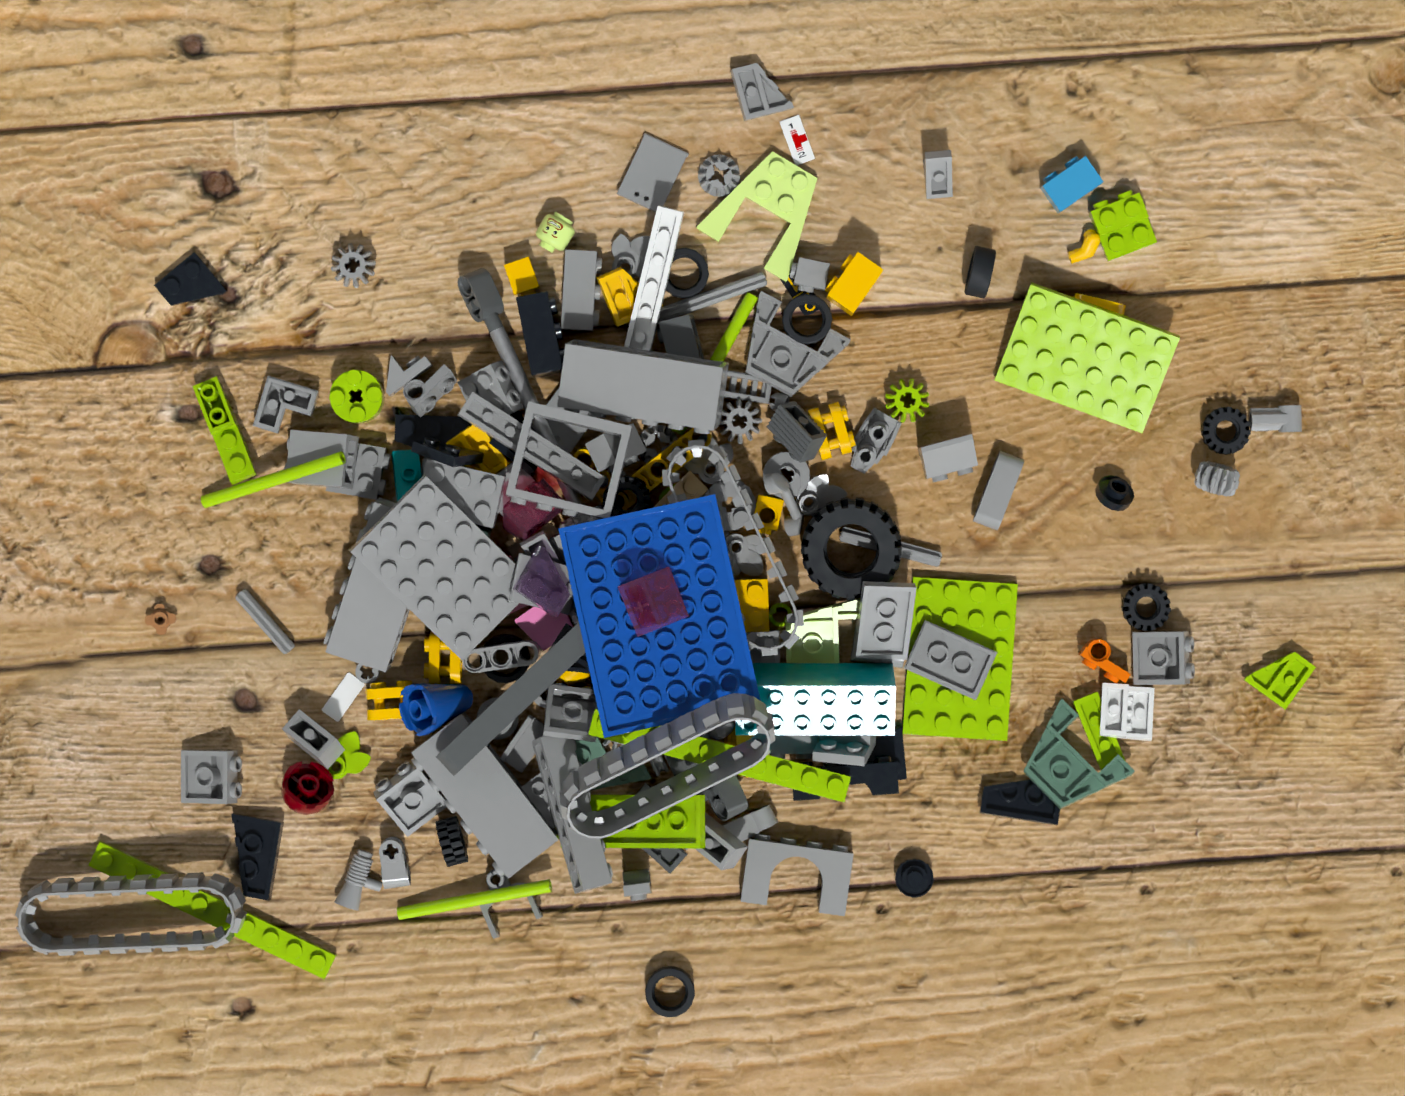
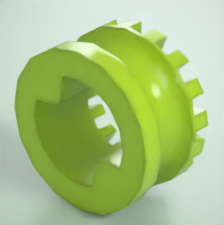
M774 604L769 610V619L776 626H785V618L787 616L784 617V622H776L773 614L776 613V608L778 607L785 608L788 614H791L792 611L786 604Z

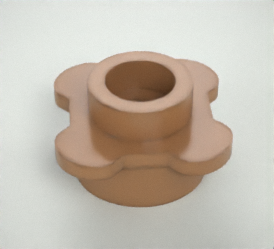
M156 604L151 615L145 617L146 625L154 627L158 635L166 634L167 628L176 622V615L166 610L163 604ZM159 617L163 618L162 622L158 621Z

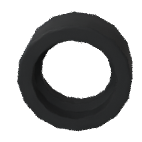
M975 246L964 292L966 295L983 299L986 297L993 273L996 250Z
M678 248L675 249L673 262L679 258H689L697 264L700 273L695 285L685 289L676 287L668 278L666 291L672 296L683 299L695 296L703 290L707 284L709 272L708 264L704 257L696 250Z
M809 294L797 296L784 309L782 317L783 328L787 335L798 343L806 345L817 343L831 329V310L826 302L818 296ZM803 304L814 305L822 313V326L811 335L800 334L792 325L793 312Z
M500 634L493 636L484 646L523 640L513 634ZM523 646L521 654L525 659L530 660L529 649L527 646ZM529 665L518 667L509 674H501L495 670L484 673L488 678L497 683L507 684L517 681L527 671Z
M675 966L662 967L654 971L648 978L645 987L646 1001L649 1007L658 1015L677 1017L685 1013L692 1005L695 996L694 983L690 975L683 969ZM667 976L678 978L685 986V997L675 1007L663 1006L655 997L654 989L660 979Z

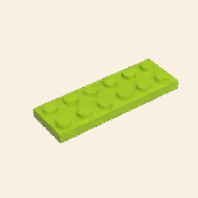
M591 795L592 811L608 809L635 795ZM694 795L612 836L602 838L605 848H705V795Z

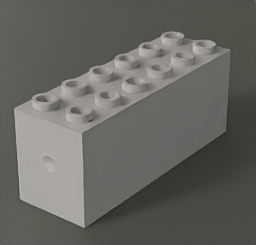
M573 339L565 344L557 407H563L564 410L575 413L589 411L590 416L605 418L606 415H615L616 420L631 422L632 419H641L642 424L657 426L658 423H667L668 428L683 430L684 427H693L696 433L710 434V431H714L721 423L729 363Z
M380 497L375 502H372L371 505H368L364 519L368 520L366 527L360 530L356 543L396 502ZM352 555L348 565V569L352 570L350 577L348 576L343 581L340 594L344 596L342 602L340 601L334 608L332 619L336 621L334 626L328 629L323 644L327 645L326 653L386 672L392 666L410 609Z
M463 712L411 752L414 756L411 761L420 772L426 771L430 777L427 781L436 793L439 791L443 793L446 797L443 802L451 813L457 812L462 818L460 824L469 835L473 832L477 837L476 845L485 856L488 853L494 860L492 866L501 877L505 874L509 879L557 842L559 836L556 829L551 828L521 788L522 785L506 764L500 760L499 755L490 744L485 746L454 776L436 758L447 745L472 723L469 716Z

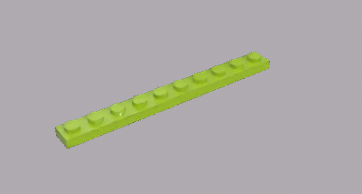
M594 709L588 735L626 744L660 726L604 738L598 709ZM697 737L663 755L700 764L735 746ZM767 755L752 768L738 774L840 802H845L851 779L850 776Z
M102 841L99 842L88 865L109 876L126 875L127 879H133L135 875L151 874L153 878H159L161 874H168ZM199 889V892L190 893L189 890H174L170 894H164L163 891L147 892L148 895L214 927L222 926L224 930H227L231 926L226 922L228 913L231 914L230 907L226 906L224 900L204 890ZM249 912L246 914L240 931L234 933L235 937L322 979L326 978L336 958V954Z

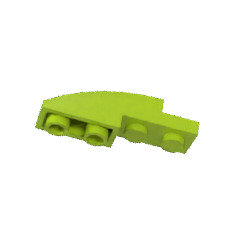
M213 377L192 386L231 484L234 485L256 476L257 473L251 461L250 452L218 377Z

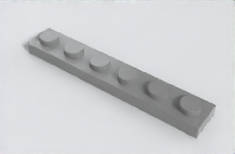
M472 392L459 411L458 416L516 452L522 423ZM530 429L524 458L590 501L593 500L606 477Z

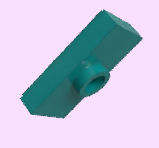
M411 450L392 451L391 453L397 502L422 477L419 454L411 452Z

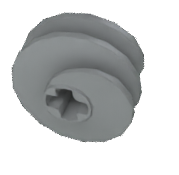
M780 452L772 456L766 463L763 470V481L766 474L776 472L782 474L780 470L783 468L787 471L792 470L794 476H791L792 481L789 482V486L795 498L807 488L810 480V470L806 461L800 463L792 459L789 452ZM780 493L773 494L776 497L782 498Z

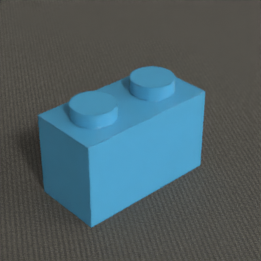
M1078 156L1074 157L1065 164L1067 169L1058 175L1054 171L1043 179L1045 184L1040 189L1058 214L1103 183V180L1086 156L1082 159H1079Z

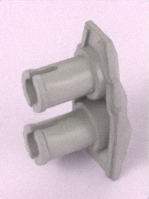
M874 408L854 438L856 439V446H853L852 449L854 454L851 467L865 474L874 464H878L883 455L887 456L902 423Z

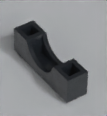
M891 756L875 757V762H866L865 766L823 762V766H812L855 777L868 786L872 795L899 794L897 761H891ZM798 762L801 764L812 766V762ZM793 789V801L815 800L821 797Z

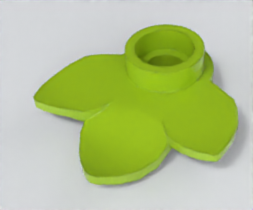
M355 731L346 733L338 739L345 749L336 760L340 762L341 769L334 771L332 765L327 769L332 774L333 779H341L347 773H360L368 766L371 760L370 755L359 752L360 739L358 733Z

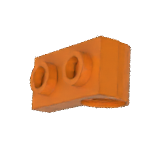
M1092 639L1083 646L1078 654L1083 657V664L1093 670L1096 667L1106 672L1104 677L1117 684L1119 680L1123 683L1127 682L1131 674L1108 660L1111 648L1106 641ZM1096 643H1100L1104 647V654L1100 658H1094L1091 654V648Z

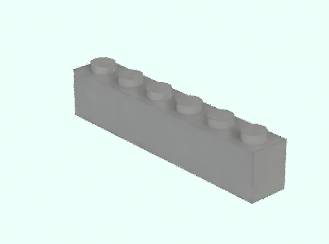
M543 736L532 741L574 893L577 894L611 884L613 873L610 864L606 862L603 839L587 838L576 833L568 827V820L562 818L559 792L563 790V781L572 771L582 766L576 756L575 740ZM587 791L576 799L578 808L590 812L592 811L590 805L591 795L590 791Z

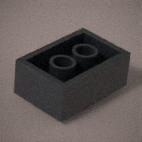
M546 291L516 297L531 375L533 378L561 373L565 349H560L558 340H562L563 335L559 322L555 323L553 314H558L554 296L550 297Z

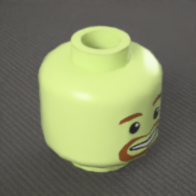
M557 212L554 215H546L536 231L537 238L541 240L539 245L552 253L554 249L559 251L565 250L575 233L572 227L573 222Z

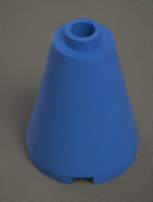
M414 683L406 686L401 691L400 696H404L403 702L399 703V711L409 731L414 730L417 736L428 735L470 709L473 703V693L464 684Z

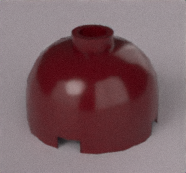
M303 761L297 762L290 766L283 776L281 786L283 801L291 810L298 814L309 815L318 813L328 805L334 794L333 776L324 766L317 762H311L310 764H302Z

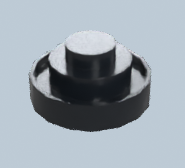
M1104 476L1095 488L1096 497L1099 502L1111 510L1123 511L1130 506L1134 499V491L1131 485L1118 476Z
M907 859L896 869V886L900 892L908 897H921L928 893L933 885V871L923 860Z

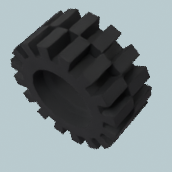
M1232 407L1215 409L1205 417V421L1202 423L1201 436L1204 438L1203 442L1208 445L1211 451H1215L1218 454L1236 453L1244 448V445L1249 441L1248 437L1251 435V430H1249L1250 422L1247 421L1246 415L1242 414L1238 409ZM1224 420L1232 422L1236 428L1235 436L1229 441L1221 440L1216 434L1217 425Z
M629 475L621 477L616 497L619 492L630 490L636 495L637 503L634 508L623 510L618 506L615 498L611 517L649 509L651 498L646 484L637 477L634 478ZM609 485L603 493V507L605 506Z
M1144 583L1134 586L1131 590L1127 591L1125 598L1123 597L1122 600L1123 606L1121 607L1125 620L1128 621L1129 625L1143 631H1152L1164 625L1163 623L1168 620L1169 612H1171V602L1167 597V593L1159 586ZM1150 597L1156 603V611L1152 616L1145 618L1138 614L1136 605L1141 598Z
M457 816L436 821L437 835L447 867L468 862L466 844Z

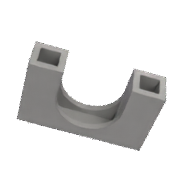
M756 834L754 838H749L741 902L767 905L770 878L774 868L786 858L803 857L812 861L821 872L822 885L818 912L845 916L854 855L852 851H848V846L833 844L832 849L823 848V843L807 841V845L796 844L797 839L781 837V841L770 840V835Z

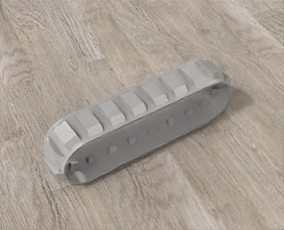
M704 440L688 441V447L683 450L676 447L667 457L671 462L669 469L662 470L663 486H670L673 493L667 498L670 504L688 500L685 493L677 495L672 484L679 481V473H672V468L675 463L682 466L687 461L683 457V454L687 451L692 450L693 457H701L702 450H708L712 453L708 460L713 464L721 460L727 471L721 475L724 483L732 481L738 493V496L732 499L735 507L743 505L750 518L744 523L747 531L755 529L761 541V544L755 547L758 555L767 553L773 566L767 571L770 579L774 577L779 578L784 592L778 596L781 602L790 601L794 613L787 614V623H795L794 629L791 633L784 630L779 635L784 640L781 644L774 646L773 639H765L764 646H758L754 643L758 636L753 632L747 635L750 651L755 647L761 649L762 656L778 655V648L786 646L790 649L800 638L795 632L797 631V626H804L803 610H796L793 603L799 598L793 585L791 584L786 587L782 580V577L786 576L787 573L781 561L774 563L770 553L776 550L769 537L762 538L759 529L763 528L764 525L758 513L750 514L747 506L752 504V500L746 488L739 491L735 483L741 480L735 465L728 467L724 461L728 454L717 444L711 449L705 446Z
M732 693L713 700L645 735L583 764L572 771L563 781V790L559 792L562 818L568 820V827L582 836L597 839L605 838L748 770L761 762L772 751L771 743L775 741L772 714L767 712L766 704L754 696ZM735 720H748L758 724L757 734L751 739L623 802L601 811L587 812L578 808L576 798L583 793L725 723Z
M203 872L187 873L185 877H179L177 873L161 874L159 878H153L151 874L135 875L133 879H127L126 875L110 876L107 880L102 881L100 877H84L81 881L75 882L74 878H58L54 883L46 880L33 886L28 891V895H25L19 901L15 916L18 918L16 929L22 940L32 946L33 950L46 955L50 952H57L59 956L75 955L78 951H83L84 955L101 954L104 950H109L110 954L127 953L129 949H135L136 953L153 952L155 948H161L162 952L179 951L181 947H187L188 951L205 950L210 945L216 949L229 943L234 937V933H238L242 928L247 914L243 910V904L246 900L240 888L235 887L229 882L230 878L216 873L213 876H205ZM199 889L210 890L213 894L221 895L226 906L230 907L231 914L228 913L226 922L231 926L227 930L220 926L214 929L213 933H202V930H197L187 934H176V931H172L162 935H151L150 932H146L136 936H125L124 933L111 937H99L98 934L85 938H73L72 935L64 936V938H55L52 935L43 933L33 919L37 909L33 905V901L35 898H38L40 902L48 899L49 895H60V898H68L69 895L85 894L86 897H94L95 894L111 893L112 896H120L124 892H137L138 895H145L149 891H163L164 894H170L174 890H189L190 893L199 892Z

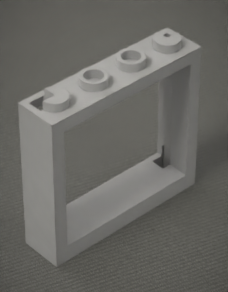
M528 401L505 495L511 497L510 502L526 506V501L536 503L537 509L549 512L552 511V507L563 510L562 515L577 518L578 514L589 516L588 521L611 517L632 426ZM534 416L621 437L604 510L516 489Z

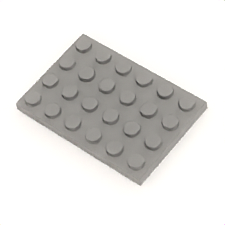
M425 474L349 550L461 660L519 604L517 602H509L516 564Z

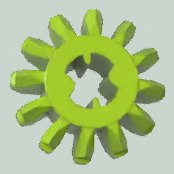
M900 379L899 385L901 389L899 390L892 384L890 389L896 394L885 395L886 399L893 400V403H889L885 407L886 409L896 408L891 414L892 418H895L900 412L902 413L900 422H905L906 414H909L911 422H915L914 412L920 417L925 415L919 406L929 407V403L921 401L922 398L928 397L929 393L919 394L918 391L924 385L920 383L914 389V379L909 380L908 387L905 386L904 380ZM905 393L910 394V399L914 400L913 406L910 404L909 408H905L904 402L900 401L901 395L903 397L906 396Z

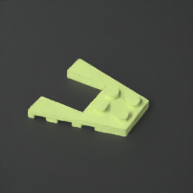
M772 151L696 229L719 242L745 197L790 224L764 267V270L787 282L817 178Z
M861 597L803 613L804 626H797V631L795 632L800 638L790 649L786 647L787 663H839L838 620L858 619ZM786 617V631L791 633L794 629L795 623H787Z

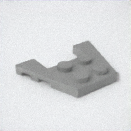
M761 291L757 301L745 372L792 397L846 348L851 339L830 329L818 351L798 343L788 335L770 326L782 302Z

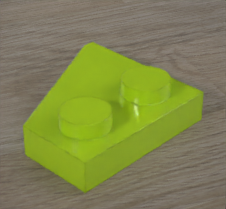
M1291 652L1245 676L1243 680L1286 710L1316 667L1296 652Z

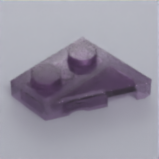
M537 546L513 590L551 616L558 617L570 593L546 548Z

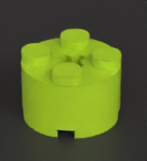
M350 370L341 374L333 382L329 400L334 412L340 418L351 423H365L376 418L383 409L384 390L379 380L373 375L361 370ZM354 391L357 393L362 391L361 397L363 400L361 403L358 401L352 402L354 398L352 393Z

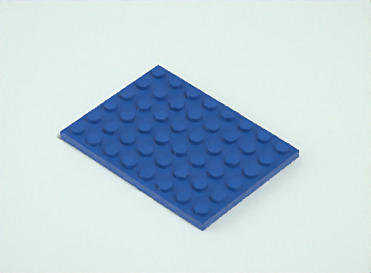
M716 494L558 528L604 738L664 725L713 700L732 693L747 694L761 701Z

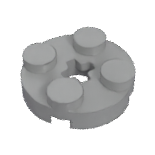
M720 480L718 483L712 484L705 496L716 494L723 530L734 531L743 527L744 523L750 519L743 505L732 508L731 512H726V507H722V501H727V497L734 499L738 496L732 481L724 483L723 480ZM739 480L735 483L739 491L746 488L752 500V504L747 507L750 514L753 515L756 507L755 497L751 489Z

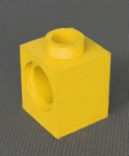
M529 257L504 265L515 297L536 294L535 290L540 287Z
M758 495L754 514L758 513L759 515L760 511L764 508L772 509L775 514L774 520L771 523L762 522L764 527L759 529L760 533L771 535L772 530L778 531L784 500Z

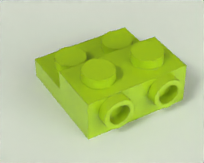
M1132 190L1117 195L1119 200L1109 204L1108 200L1094 204V210L1089 212L1094 229L1100 236V244L1107 262L1157 243L1140 192L1133 194Z

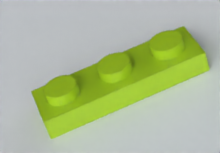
M1093 692L1072 701L1100 771L1117 755H1120L1125 760L1117 738L1100 736L1101 699L1098 692Z

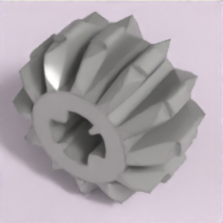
M350 243L348 244V253L342 247L338 249L343 255L342 258L332 257V260L338 262L339 265L332 266L331 270L334 272L341 271L335 276V279L340 281L345 277L343 282L345 287H348L351 280H353L354 288H359L358 279H361L367 285L369 281L365 274L375 275V272L368 269V267L375 266L376 262L374 260L366 261L371 257L372 253L367 251L362 255L363 245H359L356 252H354V246ZM353 259L357 263L360 262V267H357L354 273H352L351 269L347 270V265H350Z
M737 399L736 409H734L730 402L726 404L731 412L728 413L722 410V416L727 417V420H721L720 425L727 424V427L720 431L721 435L726 434L730 430L732 433L728 437V441L732 442L736 434L738 435V444L743 443V434L746 435L749 441H752L753 437L749 430L757 434L760 432V429L752 426V424L762 423L761 418H752V416L759 412V409L756 408L749 412L748 409L752 404L750 401L746 403L744 409L741 408V399ZM735 415L746 417L747 422H744L746 424L744 428L741 429L740 426H733L732 421L735 422V419H733Z
M1204 461L1200 462L1199 467L1196 469L1194 483L1197 488L1203 491L1227 497L1234 495L1236 489H1238L1240 474L1236 469L1224 464Z

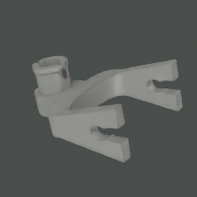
M495 869L491 870L486 877L489 890L526 884L514 883L511 885L509 879L504 874L502 877L500 876V883L495 885L492 882V877L496 874L499 875ZM528 896V901L536 919L542 918L543 916L534 896ZM494 903L480 905L493 939L500 937L489 913V909Z

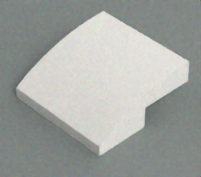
M1102 683L1100 736L1152 741L1154 688L1129 686V684Z

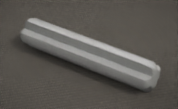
M243 589L235 596L239 604L283 654L289 653L295 647L294 643L248 590Z

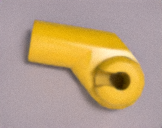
M1089 229L1085 231L1082 246L1067 252L1071 264L1094 256L1100 244V236L1095 230Z

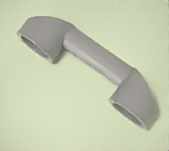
M780 473L766 474L764 486L767 493L770 495L780 493L790 513L784 519L787 535H799L803 527L804 514L800 512L790 491L789 482Z

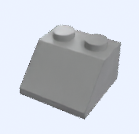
M972 434L918 449L925 479L932 478L933 483L948 479L947 474L957 471L958 476L972 473V467L978 466Z

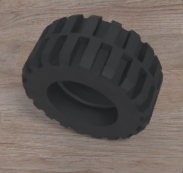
M858 497L856 499L841 498L838 501L827 503L825 507L819 509L812 519L809 520L802 539V562L811 581L815 582L824 593L828 592L832 594V597L838 599L843 597L847 598V600H855V598L861 597L863 581L891 582L894 578L902 555L901 536L890 514L885 509H881L878 504ZM847 524H856L866 528L873 535L877 547L873 562L866 569L856 573H847L837 569L831 563L827 554V542L830 535L837 528Z

